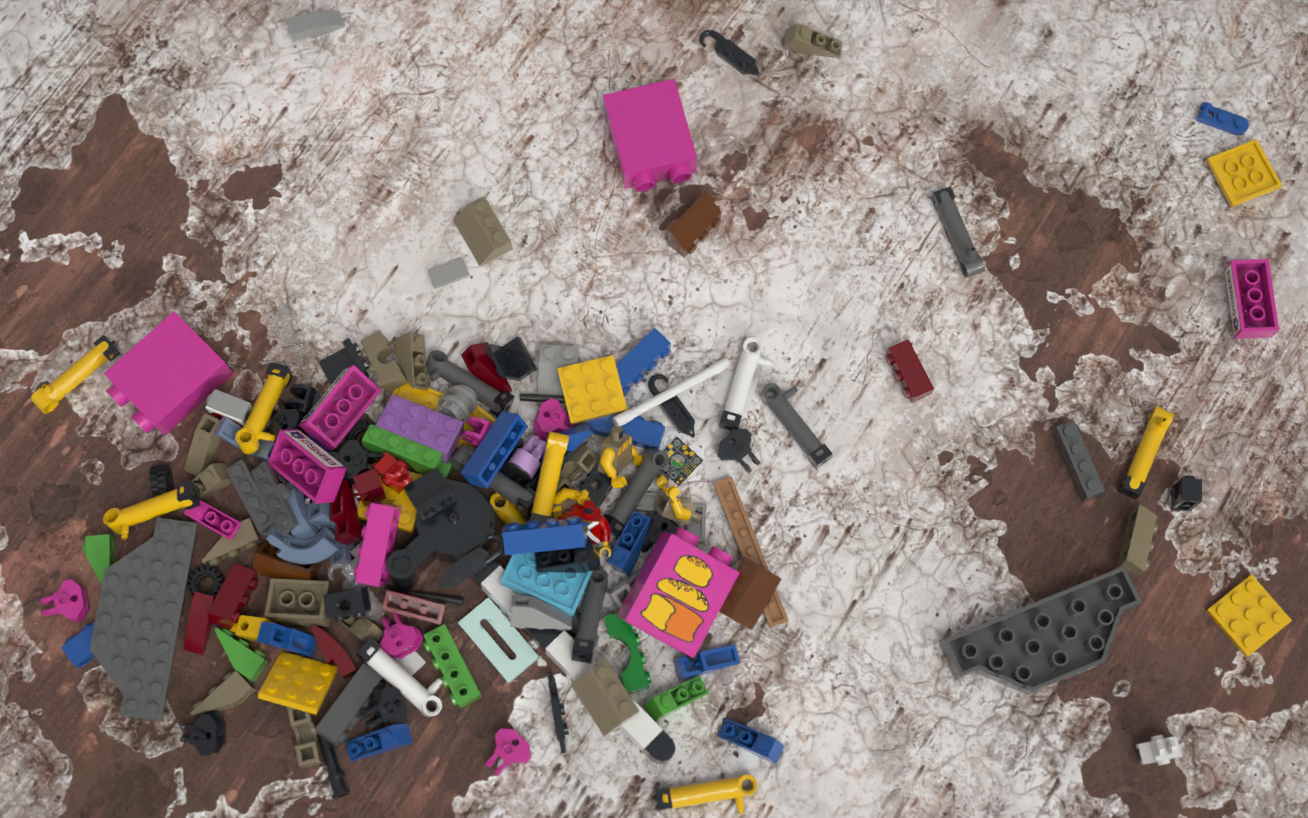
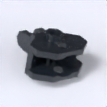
M294 384L289 392L300 398H290L285 406L288 409H297L307 415L321 398L319 396L320 392L316 391L314 387L305 384Z
M282 400L278 401L277 404L280 411L273 410L267 433L275 435V440H277L280 430L299 429L302 433H305L306 431L299 424L306 415L297 409H288Z
M734 429L720 441L717 456L721 461H735L748 474L752 470L742 460L746 455L757 466L761 463L751 452L750 442L752 434L747 429ZM729 440H734L735 444L730 445Z
M348 440L340 449L339 462L347 468L344 475L348 483H355L354 476L372 470L370 460L380 461L383 456L382 453H369L368 450H363L357 440Z
M650 514L651 521L648 533L646 534L648 538L644 541L641 551L643 553L647 552L654 543L656 544L662 532L674 535L680 526L675 521L665 518L660 514Z
M378 684L373 688L371 701L368 702L369 706L359 712L361 718L368 717L373 713L374 716L364 723L366 728L369 729L380 722L386 723L389 721L401 724L406 720L408 707L400 690Z
M219 712L205 713L200 715L195 723L180 725V729L190 730V736H181L180 742L194 745L201 756H210L212 753H218L226 743V722Z

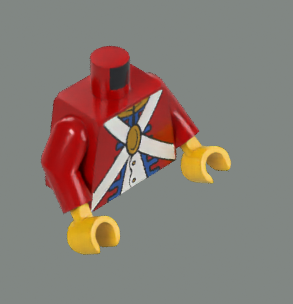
M587 500L583 503V506L573 505L570 511H567L558 519L565 520L570 516L583 518L586 543L593 542L600 545V542H602V546L599 549L600 556L602 557V550L607 549L609 557L611 556V548L608 546L611 527L606 517L601 515V509L595 507L594 502Z

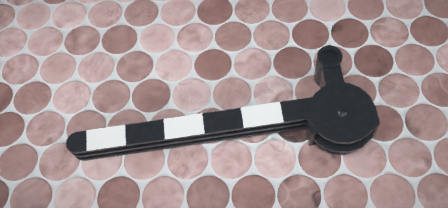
M444 478L449 488L451 487L457 501L450 507L440 510L434 516L423 521L419 514L416 513L415 518L419 536L404 550H396L387 559V570L394 586L401 589H411L419 582L420 574L436 559L456 563L477 548L487 550L496 541L495 539H486L487 536L496 534L494 530L496 521L493 506L484 493L472 485ZM493 561L470 578L511 618L512 595H524L499 584L505 570L496 561ZM520 628L573 682L597 665L593 659L591 664L571 660L574 640L564 630ZM633 700L639 709L638 715L618 728L652 762L660 765L666 764L675 753L674 741Z

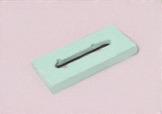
M489 597L458 622L508 683H511L539 659V656L514 627H510L511 623ZM486 619L516 654L514 660H510L480 624L481 620Z

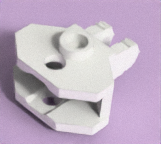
M1163 735L1151 737L1149 742L1136 745V749L1140 751L1141 765L1157 762L1158 766L1169 764L1171 759L1182 757L1177 736L1164 738Z

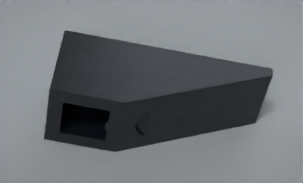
M593 542L586 543L585 547L535 552L537 572L583 573L600 570L599 550Z

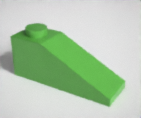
M110 534L85 536L86 542L83 543V552L86 554L89 563L102 584L105 570L115 563V538Z

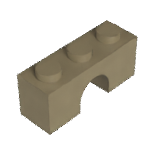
M380 330L360 341L363 346L361 351L364 357L370 360L371 363L368 366L373 374H377L376 382L381 389L384 388L390 393L409 382L396 360L384 364L386 357L394 353L388 339Z
M580 444L572 452L573 455L564 464L565 467L560 472L556 493L563 488H575L571 484L573 478L582 472L589 474L598 463L599 457L589 447Z
M287 707L290 724L296 736L297 746H295L299 767L305 769L323 764L318 735L315 731L314 715Z

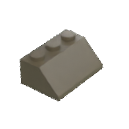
M485 196L468 204L453 220L479 266L513 250L511 240Z
M1139 505L1129 514L1116 568L1124 566L1127 572L1140 575L1148 570L1150 560L1147 558L1154 546L1152 537L1158 529V523H1156L1157 516L1144 506Z
M271 578L264 617L276 624L329 627L330 618L327 619L323 595L330 592V582Z
M606 659L588 670L571 684L603 736H606L639 713V709Z

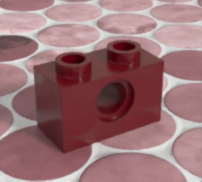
M376 469L353 477L355 484H352L357 501H362L364 507L371 505L372 502L386 499Z

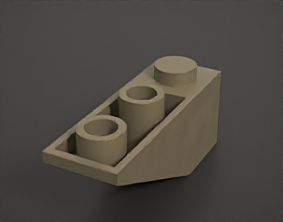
M796 23L786 30L783 47L797 53L839 59L842 41Z
M409 332L396 338V358L411 387L428 390L424 335Z
M206 413L204 414L195 430L184 471L198 476L207 468L223 440L214 434L221 420Z
M226 463L210 464L191 481L200 490L201 501H205L220 492L232 482L226 471L228 468ZM183 507L179 510L181 513H184L186 508Z
M250 518L241 521L242 525L232 540L222 536L202 559V563L205 566L215 567L226 558L233 559L239 556V553L242 551L256 549L258 544L262 542L254 522Z
M345 602V606L350 609L351 606ZM353 614L346 615L347 619L337 621L364 643L370 638L378 643L384 635V632L365 616L354 618Z
M238 671L230 672L224 677V682L219 687L215 686L209 691V696L204 701L200 700L193 706L194 710L190 714L198 718L205 713L218 712L241 705L256 690Z

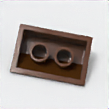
M706 191L668 230V245L684 258L688 254L691 255L696 250V245L708 237L709 231L712 228L715 229L721 223V211Z
M265 540L255 552L252 570H255L261 576L272 579L315 581L323 562L297 564L286 561L277 556L278 548L271 545L268 540Z
M743 557L736 569L739 575L719 612L752 630L782 578L752 560Z

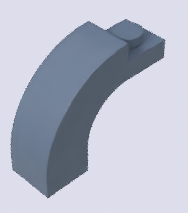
M223 417L214 434L225 440L224 442L241 451L235 436L242 427L229 418ZM259 439V449L255 453L247 455L259 461L268 462L275 442Z
M288 482L285 484L290 488V495L287 500L299 523L291 530V533L294 537L300 539L314 537L321 530L308 522L304 493Z
M312 502L307 505L308 522L320 530L326 527L335 533V523L329 520L330 503L316 504ZM353 542L349 545L339 543L338 550L330 556V566L333 569L337 570L351 562L350 551L355 548V543Z
M273 523L269 527L266 540L271 545L278 548V557L297 564H312L323 561L338 550L340 543L335 541V533L326 527L314 537L300 539L288 533L285 536L280 535Z

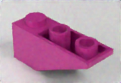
M201 500L200 506L189 510L186 509L184 512L194 522L229 540H232L242 523Z

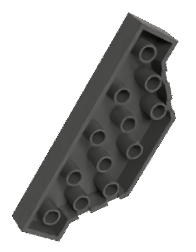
M157 517L154 536L105 570L90 651L123 694L120 710L121 718L163 722L187 591V579H189L197 536V523Z
M1123 566L946 638L940 645L956 680L976 673L1029 695L1104 663L1123 612L1136 607L1142 602Z

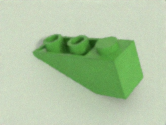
M215 628V632L234 669L255 682L269 663L264 659L266 655L257 649L254 652L248 649V643L242 639L236 641L232 638L234 634L223 628L221 631Z
M697 676L653 697L643 706L647 714L657 722L702 698L709 692L700 676Z

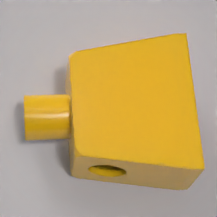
M241 615L238 623H235L230 631L235 632V635L243 639L257 642L261 622H274L266 618Z

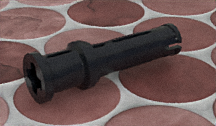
M324 738L318 739L329 774L327 781L331 784L332 798L338 799L350 794V790L347 789L344 781L345 774L340 770L333 745Z

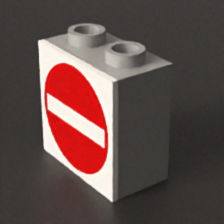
M214 389L212 394H209L205 407L212 417L219 420L227 417L242 428L253 408L249 402Z

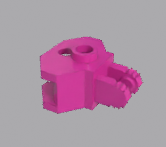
M550 398L543 402L537 411L533 430L536 436L545 441L549 431L559 433L570 428L564 426V424L575 427L578 426V423L571 425L569 416L566 415L567 412L563 411L559 401Z
M472 416L466 420V423L474 428V431L465 430L460 433V437L477 448L492 427V423Z
M72 579L63 581L58 591L53 593V596L40 600L43 605L55 604V608L46 609L42 612L45 617L60 614L61 616L65 615L76 623L83 621L89 611L87 590Z
M393 613L395 625L392 626L387 616L382 619L385 635L380 646L390 657L402 659L417 651L424 637L420 630L404 624L400 614Z
M500 729L495 734L497 746L494 750L495 753L486 762L485 766L487 768L491 767L501 757L504 762L494 773L498 777L508 765L511 766L513 763L527 764L531 759L530 745L514 729ZM514 741H519L517 746H513Z

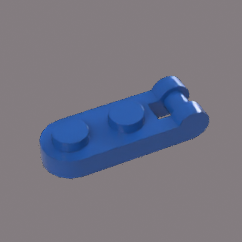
M1209 102L1201 104V113L1198 114L1196 119L1202 124L1237 136L1243 135L1249 128L1246 118L1214 107Z

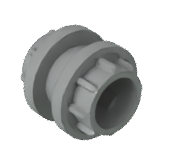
M453 385L449 388L447 394L443 395L439 400V413L466 422L469 418V413L472 414L477 409V395L467 385Z

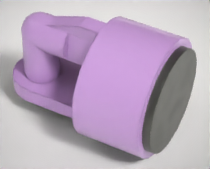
M530 436L521 449L517 448L509 459V468L522 478L532 479L541 466L539 459L545 450L546 442L538 436Z

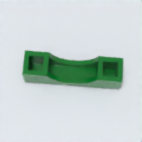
M617 612L604 616L609 638L623 642L631 653L628 667L620 674L624 688L631 695L648 690L649 683H652L649 671L645 672L643 664H646L644 653H639L637 645H641L638 633L634 634L633 625L616 616Z

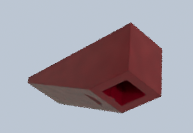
M488 342L470 345L461 354L469 372L500 392L506 390L511 393L513 391L507 379L497 374V367L487 354L486 346L489 344Z

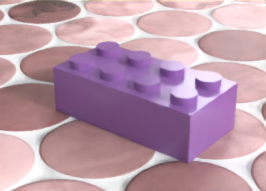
M392 394L376 424L377 427L442 452V459L445 464L449 463V458L453 455L461 440L460 433L464 432V422Z

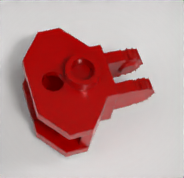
M384 452L382 454L383 458L377 464L373 463L371 467L376 469L381 482L385 486L400 494L404 487L413 479L406 470L408 466L402 460L397 461L389 453Z

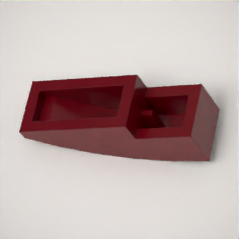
M343 479L334 502L330 503L329 520L335 523V541L349 545L360 539V524L352 491L347 480Z
M194 592L186 627L184 651L204 655L213 624L209 622L207 612L216 596Z
M315 625L310 626L325 661L329 665L336 663L344 679L355 675L358 669L346 650L324 630Z

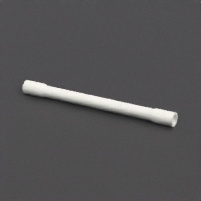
M724 357L711 364L710 367L647 401L612 418L614 425L621 427L670 398L730 368L729 360Z

